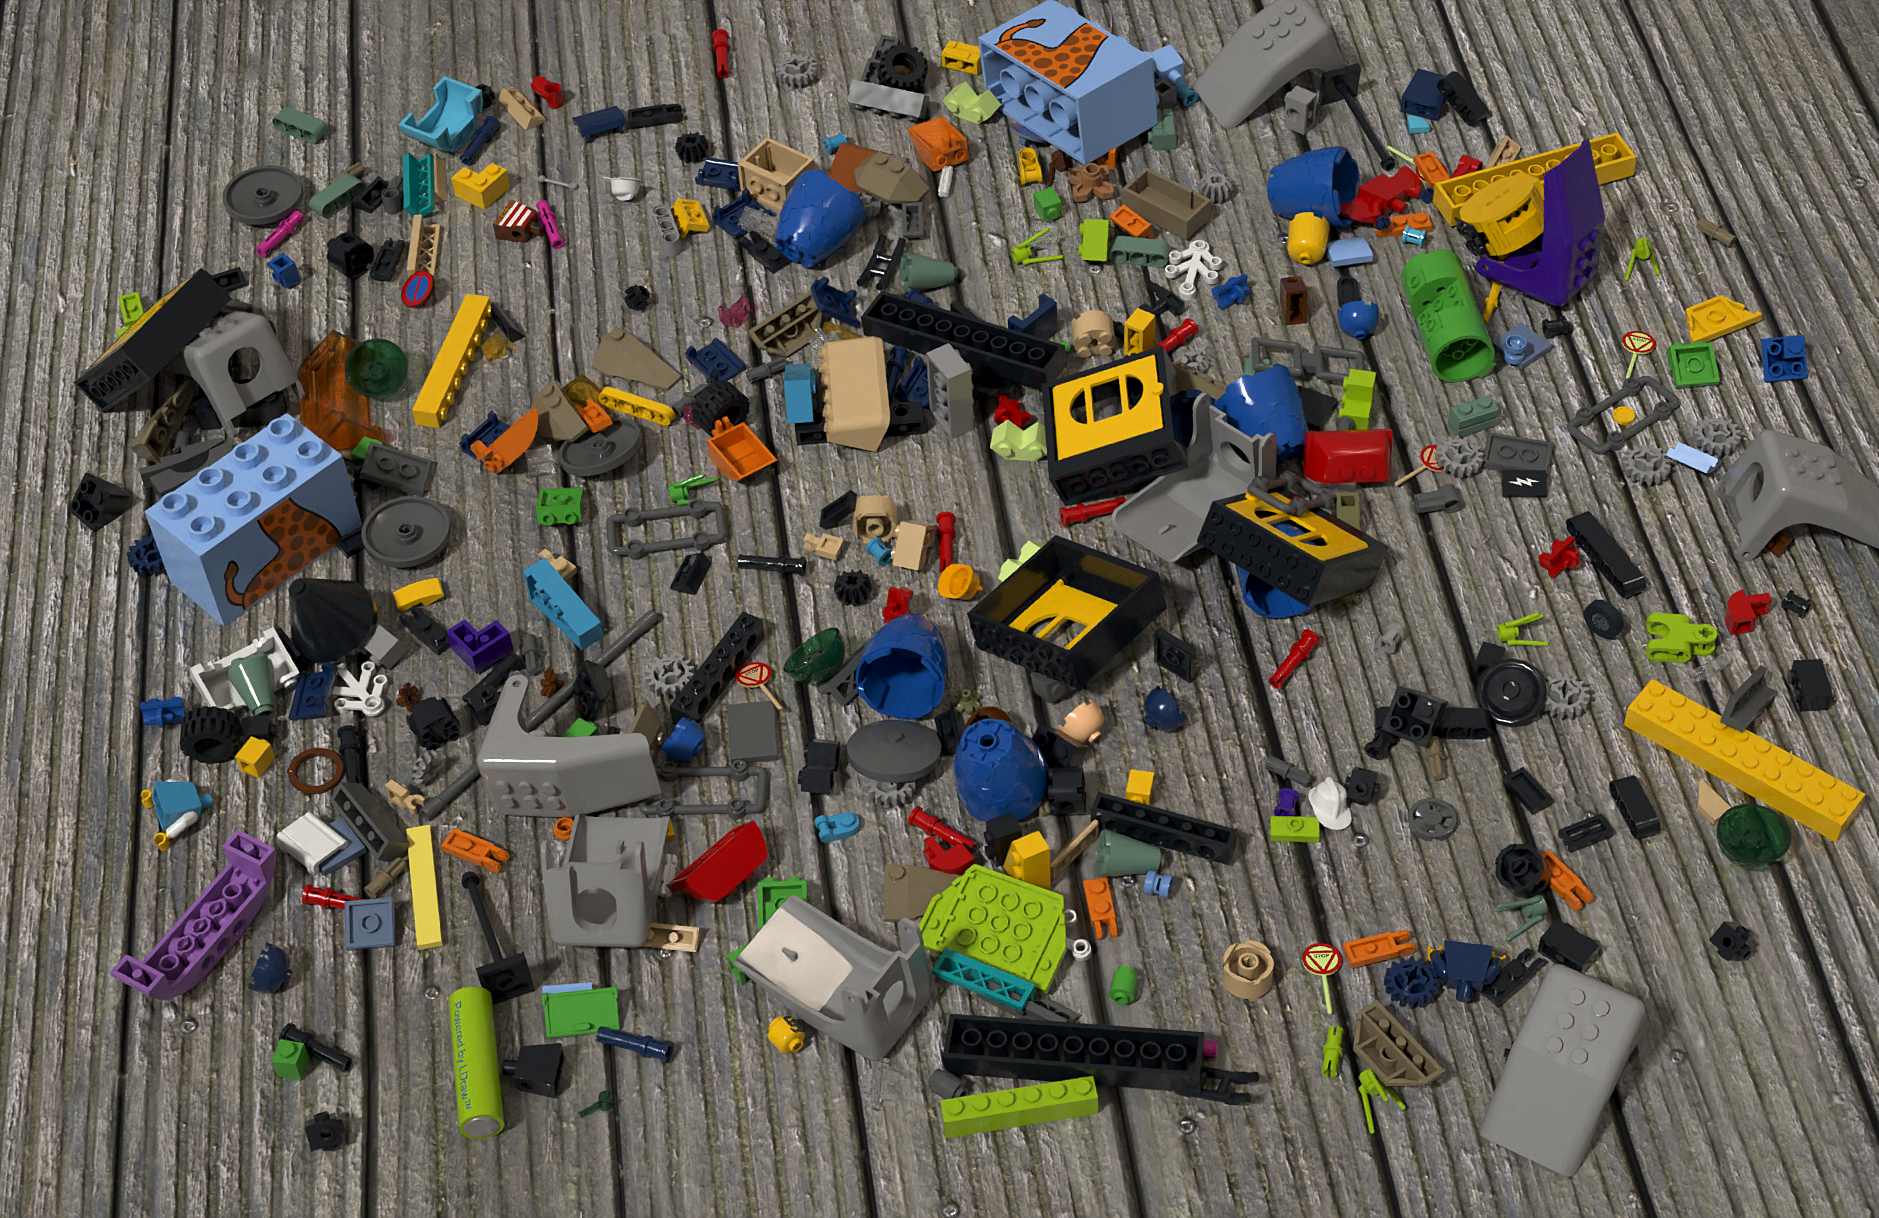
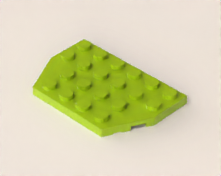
M973 864L965 871L964 875L957 877L951 882L952 885L941 894H936L931 899L918 926L922 933L925 949L941 955L944 949L948 948L1035 984V990L1045 994L1048 993L1067 952L1065 899L1063 895Z

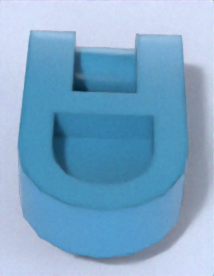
M844 812L829 817L821 815L815 819V825L820 830L819 837L823 843L851 837L857 834L860 829L858 816L851 812Z

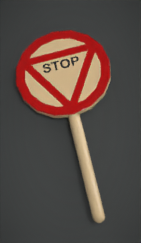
M1437 445L1426 446L1420 454V461L1423 465L1395 482V486H1399L1426 468L1435 472H1443L1444 467H1438V461L1435 460Z
M752 662L743 665L737 670L735 678L738 684L747 688L760 686L777 709H782V706L764 685L770 680L772 675L768 665Z

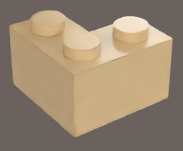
M916 520L901 521L895 531L897 543L891 552L892 565L917 571L923 570L927 548L934 545L937 525Z

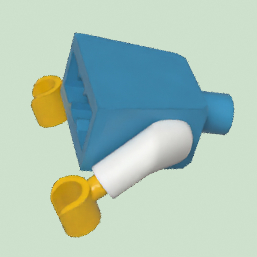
M174 779L156 781L152 792L146 789L141 793L143 799L141 803L145 808L155 807L162 831L166 830L165 834L161 832L154 836V841L158 844L157 847L161 851H165L170 847V838L174 839L186 828L199 821L201 809L212 807L211 795H198L192 782H180Z

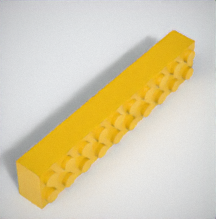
M1618 132L1590 140L1599 185L1634 175L1637 157ZM1582 142L1437 182L1434 186L1433 202L1450 227L1457 225L1455 217L1462 220L1459 212L1465 202L1479 190L1499 179L1511 175L1515 176L1521 171L1538 178L1544 188L1545 173L1564 161L1581 146Z
M1654 679L1650 680L1627 708L1624 726L1834 842L1839 840L1861 810L1865 793L1746 729L1740 732L1721 723L1722 716Z

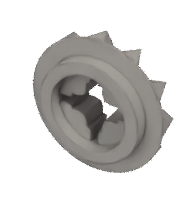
M1186 349L1184 353H1179L1178 357L1175 358V362L1181 361L1202 373L1209 367L1208 356H1204L1203 351L1197 353L1195 349L1192 352Z
M429 750L417 759L412 771V779L415 783L423 786L426 783H430L433 777H436L437 771L441 769L439 766L443 761L441 754L435 750Z

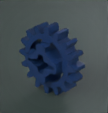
M151 533L149 538L143 535L141 541L135 540V546H129L130 552H127V560L130 567H133L134 572L140 571L141 575L149 572L150 576L153 575L154 571H157L159 574L162 573L161 569L165 568L153 533Z
M1413 956L1410 957L1409 961L1400 957V964L1393 961L1391 968L1386 969L1384 976L1386 994H1391V1001L1399 999V1006L1401 1007L1405 1003H1409L1410 1009H1413L1416 1003L1420 1008L1423 1007L1424 1001L1430 1004L1432 996H1437L1440 980L1437 979V972L1431 971L1432 964L1429 963L1425 966L1423 958L1416 962Z

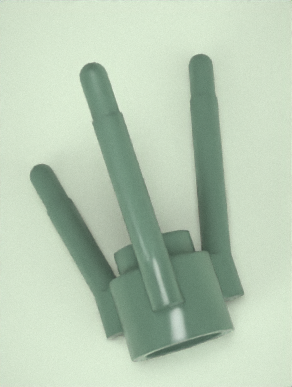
M1541 895L1498 904L1493 909L1494 912L1521 908L1525 917L1532 918L1506 937V941H1511L1533 924L1543 921L1541 915L1547 913V905Z

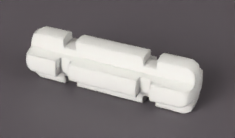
M944 166L942 168L940 186L938 188V195L940 197L946 198L949 196L953 176L952 166Z
M666 854L664 856L659 896L662 898H670L672 896L671 891L666 885L675 878V868L678 861L675 854Z

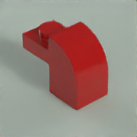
M1740 590L1731 595L1724 616V622L1730 636L1753 632L1756 616L1766 615L1769 612L1772 601L1769 593L1746 596L1744 590Z
M932 835L924 839L923 855L929 863V869L962 876L967 869L975 864V858L962 843L944 851Z

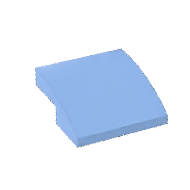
M1363 237L1327 242L1325 255L1327 259H1330L1332 267L1373 261L1372 251Z
M1681 442L1677 443L1675 449L1669 448L1666 455L1707 474L1714 472L1722 463L1721 460Z

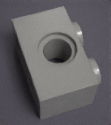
M1296 86L1291 92L1289 91L1284 99L1286 103L1283 115L1285 118L1284 127L1305 135L1315 125L1317 94L1299 86Z

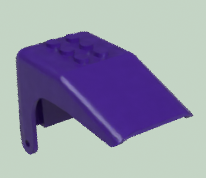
M1586 138L1579 148L1544 175V232L1529 244H1526L1527 246L1519 248L1504 263L1488 257L1479 259L1476 263V270L1481 276L1554 306L1565 305L1595 277L1598 271L1605 212L1589 138Z

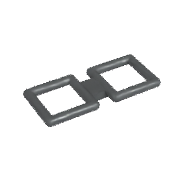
M1253 337L1251 339L1252 367L1255 371H1264L1274 366L1273 364L1261 363L1260 346L1292 350L1294 367L1286 366L1292 376L1300 377L1303 375V372L1315 373L1316 378L1320 380L1343 383L1344 377H1349V375L1325 372L1322 355L1355 359L1356 370L1365 371L1364 356L1361 351L1317 345L1313 349V354L1301 352V345L1296 342Z

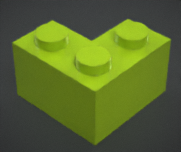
M1084 219V223H1080V235L1083 236V244H1079L1078 256H1082V260L1108 261V244L1111 231L1110 220Z
M1350 369L1349 377H1344L1343 390L1347 391L1343 392L1341 405H1344V408L1340 407L1338 418L1346 416L1353 419L1355 422L1353 430L1368 429L1374 399L1376 372Z

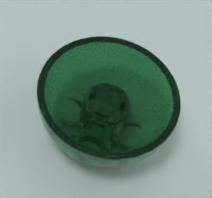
M375 338L359 343L350 351L345 361V376L350 386L358 394L371 399H382L395 394L403 386L408 373V363L404 352L395 343L386 339Z
M834 627L828 628L801 644L786 660L783 667L784 672L792 679L804 684H818L833 677L840 669L845 657V642L839 629Z
M1741 804L1728 809L1719 818L1716 829L1717 842L1724 856L1733 864L1748 870L1766 869L1777 864L1788 852L1792 841L1790 828L1783 817L1772 809L1757 804Z

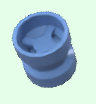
M1513 334L1506 338L1503 358L1509 364H1520L1524 361L1527 340L1523 336Z
M1148 870L1144 884V894H1159L1161 898L1168 899L1172 889L1173 875H1159L1156 871Z

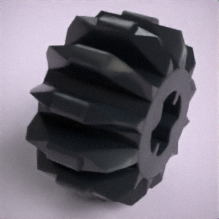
M691 131L689 134L683 133L682 137H678L675 146L679 159L684 160L685 163L689 161L693 163L695 161L701 162L702 158L707 157L709 149L705 136L700 135L699 132L692 134Z
M851 569L848 573L843 571L842 576H837L834 583V592L838 601H843L844 605L851 603L853 607L856 603L863 605L864 600L869 599L872 590L868 574H863L862 570L854 572Z

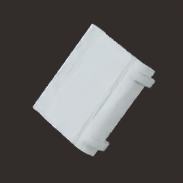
M310 811L276 836V842L284 853H289L307 867L308 872L313 876L318 874L320 863L339 849H345L349 844L347 840Z

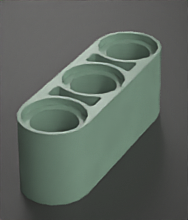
M285 107L272 119L274 127L280 132L311 144H315L328 132L327 125L321 119L290 107Z
M346 174L315 194L309 202V207L323 218H330L354 202L366 189V185L352 174Z
M1116 236L1112 239L1109 259L1120 264L1164 267L1168 261L1170 245L1163 240Z

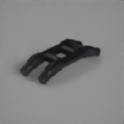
M880 234L873 254L856 282L857 285L862 287L864 284H867L871 275L881 277L876 284V289L881 291L886 288L891 281L890 279L898 262L902 258L906 239L899 238L892 256L883 254L887 236ZM877 262L887 263L886 270L875 268Z
M1203 1066L1201 1093L1174 1092L1184 1097L1191 1096L1222 1102L1226 1105L1249 1103L1251 1096L1248 1092L1227 1091L1231 1082L1239 1085L1258 1082L1259 1073L1246 1071L1232 1072ZM1207 1078L1221 1080L1217 1091L1203 1088Z

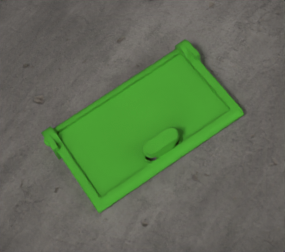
M617 985L607 988L561 993H542L541 999L545 1011L547 1038L597 1033L601 1026L620 1031L617 1003L619 989Z

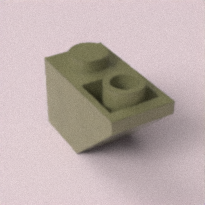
M1336 492L1335 517L1358 530L1360 528L1359 492Z

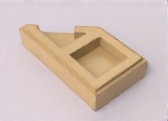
M1703 780L1699 781L1697 810L1713 825L1732 814L1733 808Z

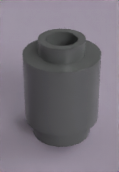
M936 1069L928 1081V1086L932 1088V1092L943 1099L964 1097L967 1094L966 1082L946 1069Z

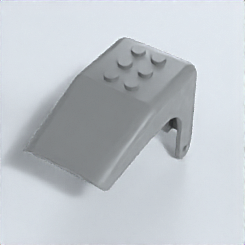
M1274 0L1237 29L1193 83L1192 88L1220 124L1227 129H1233L1279 88L1301 72L1311 68H1319L1328 72L1344 68L1346 65L1329 25L1308 0Z
M234 311L223 318L219 316L210 321L211 324L205 328L203 327L163 368L165 376L175 374L188 375L201 386L226 433L232 439L237 437V432L230 419L243 413L247 407L273 392L281 391L291 385L299 399L302 400L306 397L304 389L271 325L264 316ZM250 347L259 356V372L248 383H235L228 372L229 359L237 349Z
M1202 392L1193 404V435L1187 448L1189 468L1157 478L1117 507L1111 516L1112 523L1120 532L1167 562H1175L1205 547L1196 541L1212 501L1246 493L1248 485L1257 476L1265 477L1268 480L1276 479V435L1270 432L1264 437L1258 433L1253 438L1247 436L1228 424L1227 414L1212 406L1210 395ZM1230 443L1236 445L1245 453L1250 464L1243 461L1233 451Z
M1765 429L1757 435L1715 487L1717 497L1722 499L1733 497L1736 500L1741 516V521L1737 525L1741 542L1735 549L1734 556L1739 562L1754 559L1777 532L1788 526L1800 523H1810L1832 529L1879 549V487L1825 445L1772 429ZM1763 468L1764 481L1762 490L1754 501V480L1759 470Z
M513 675L507 679L477 755L478 769L492 806L498 814L507 816L575 818L576 814L586 815L664 795L649 744L644 735L641 733L581 737H547L546 733L541 730L528 732L521 712L529 688L528 679L524 675Z
M576 814L562 868H553L550 840L542 841V875L550 937L554 943L561 946L630 948L641 947L646 943L660 893L670 816L662 818L590 817Z
M795 895L789 896L732 963L808 1025L873 1061L881 1060L887 1055L931 997L924 941L921 930L915 922L908 918L900 919L898 930L902 950L892 952L861 937Z
M1554 964L1550 966L1542 979L1514 1040L1479 1130L1480 1135L1567 1177L1574 1176L1580 1168L1631 1052L1634 1049V1051L1639 1053L1647 1039L1649 1022L1644 1003L1635 996L1565 965Z

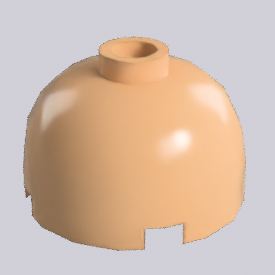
M1089 699V705H1086L1085 702L1080 704L1064 718L1067 723L1063 727L1061 724L1057 727V730L1083 743L1086 741L1093 743L1101 736L1099 730L1104 724V715L1098 704L1093 699Z

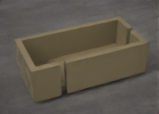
M1147 167L1135 177V180L1132 179L1122 188V205H1126L1142 218L1186 240L1211 218V199L1196 192L1194 194L1193 210V190Z

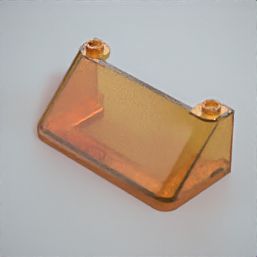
M332 329L299 367L298 379L306 394L304 399H299L301 424L338 452L354 449L364 436L381 441L383 432L382 428L378 425L371 427L367 372L376 365L375 349Z

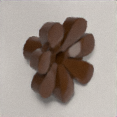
M548 668L544 672L545 679L540 681L541 687H544L541 690V696L550 698L554 695L555 689H561L565 685L564 680H558V675L554 674V669Z
M409 682L404 684L403 688L399 690L401 697L396 699V704L399 707L406 705L407 711L411 712L412 707L421 701L420 695H416L418 688L414 685L411 687Z

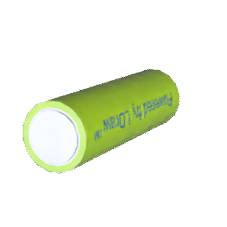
M470 986L456 990L449 996L450 1031L459 1130L465 1137L483 1139L492 1137L503 1130L504 1115L492 996L487 989Z

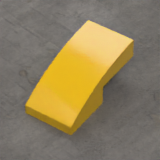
M438 578L422 580L393 592L397 609L402 613L420 602L426 607L444 597L442 585Z

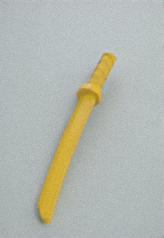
M1498 258V262L1504 263L1506 261V258ZM1493 282L1489 297L1485 300L1486 307L1482 314L1485 325L1488 324L1493 309L1498 306L1497 298L1501 284Z

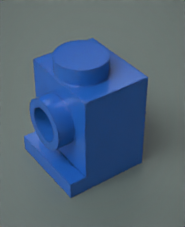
M284 253L267 262V266L273 270L272 276L277 283H281L282 287L288 288L300 281L295 262Z

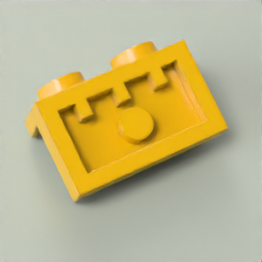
M676 199L674 206L671 207V213L680 237L685 239L689 230L707 232L710 225L700 202L697 200Z

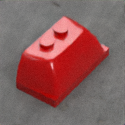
M1391 429L1305 432L1303 474L1313 481L1325 484L1388 481L1391 478L1393 431Z
M754 820L732 828L666 886L671 893L680 890L690 898L705 903L717 902L724 896L726 898L731 896L738 890L736 886L741 881L745 883L755 875L753 871L768 858L766 842L760 828Z

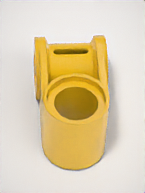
M1024 148L1019 151V172L1022 185L1036 181L1042 183L1041 167L1035 150L1031 148Z

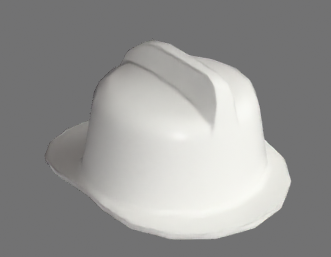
M603 177L610 179L612 193L621 201L631 200L637 196L639 186L644 182L635 178Z
M1327 777L1325 781L1309 791L1308 798L1314 814L1323 826L1331 830H1342L1350 825L1352 818L1347 804V792L1341 784L1334 782L1331 777Z

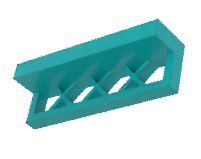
M410 153L403 156L404 210L412 217L421 214L423 217L435 210L434 156L431 153L419 160Z
M948 948L944 949L932 969V975L1021 1012L1028 1000L1034 1002L1036 998L1035 984ZM995 982L1001 985V989L989 990L986 987V983ZM1014 992L1022 996L1020 1002L1011 999L1008 993Z

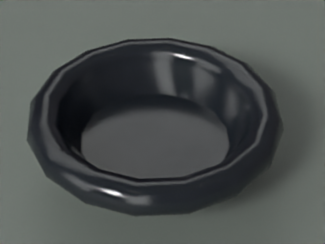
M1513 658L1497 661L1486 668L1478 680L1476 689L1479 708L1488 710L1490 712V720L1494 723L1508 727L1525 725L1536 718L1544 707L1547 696L1545 679L1538 669L1526 661Z

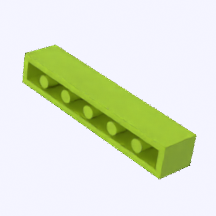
M1082 1077L940 1100L945 1139L1098 1114V1095L1094 1077Z

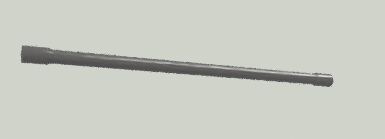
M652 610L645 613L628 631L592 662L605 666L641 633H644L658 621L656 613ZM577 675L524 720L528 732L574 693L573 683ZM477 762L419 810L426 820H430L444 808L445 804L480 775Z

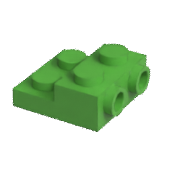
M1697 341L1686 345L1684 343H1675L1669 347L1666 354L1669 371L1673 373L1675 389L1719 384L1720 379L1712 342Z
M584 488L540 489L536 505L538 524L550 526L556 523L576 524L577 522H582Z
M790 877L788 881L766 878L763 882H757L758 930L762 929L789 896H798L808 903V884L806 880H802L801 877Z

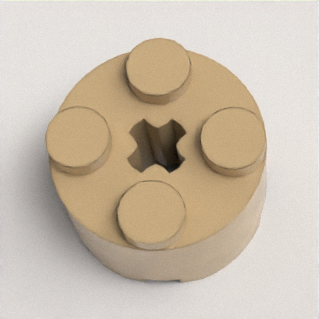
M1089 310L1081 313L1080 318L1077 320L1075 318L1072 320L1071 330L1074 348L1080 357L1087 358L1090 355L1096 354L1108 356L1112 353L1116 338L1113 320L1110 315L1108 317L1100 310Z
M870 495L858 498L855 511L853 512V533L857 539L859 537L863 540V543L868 544L873 538L879 537L886 544L890 538L895 537L898 511L893 499L888 495Z
M1246 940L1245 943L1238 945L1237 943L1231 945L1226 950L1223 958V987L1236 997L1248 999L1249 1001L1258 1000L1260 996L1270 989L1273 981L1274 961L1269 949L1265 945L1252 940Z

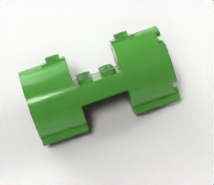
M1436 249L1437 252L1428 254L1422 252L1414 256L1407 262L1401 272V284L1411 312L1418 321L1421 330V340L1433 373L1441 380L1447 382H1462L1477 376L1480 378L1484 377L1496 365L1494 360L1495 350L1477 307L1472 288L1460 258L1454 252L1446 249Z

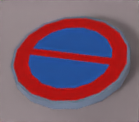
M1010 125L1009 129L1020 136L1018 142L1023 145H1031L1032 141L1046 142V140L1022 125Z

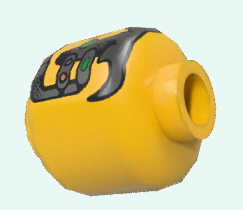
M779 1016L770 1023L768 1039L779 1052L783 1054L795 1053L802 1048L805 1031L791 1016Z

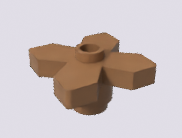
M1089 163L1083 169L1080 167L1068 169L1069 182L1076 185L1073 187L1075 202L1087 201L1092 193L1101 199L1114 197L1113 185L1106 182L1109 179L1107 165Z

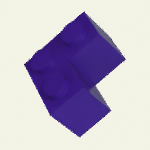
M465 619L446 631L451 649L476 674L506 656L509 650H514L510 633L497 620L479 632Z

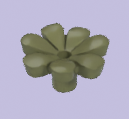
M1361 590L1336 598L1335 605L1341 606L1344 603L1346 608L1352 607V602L1355 605L1360 604L1359 596L1362 594Z
M965 689L962 692L957 691L954 698L951 700V705L957 706L956 710L961 714L965 710L967 715H972L973 709L978 710L981 708V704L978 702L981 698L979 693L972 694L971 689Z

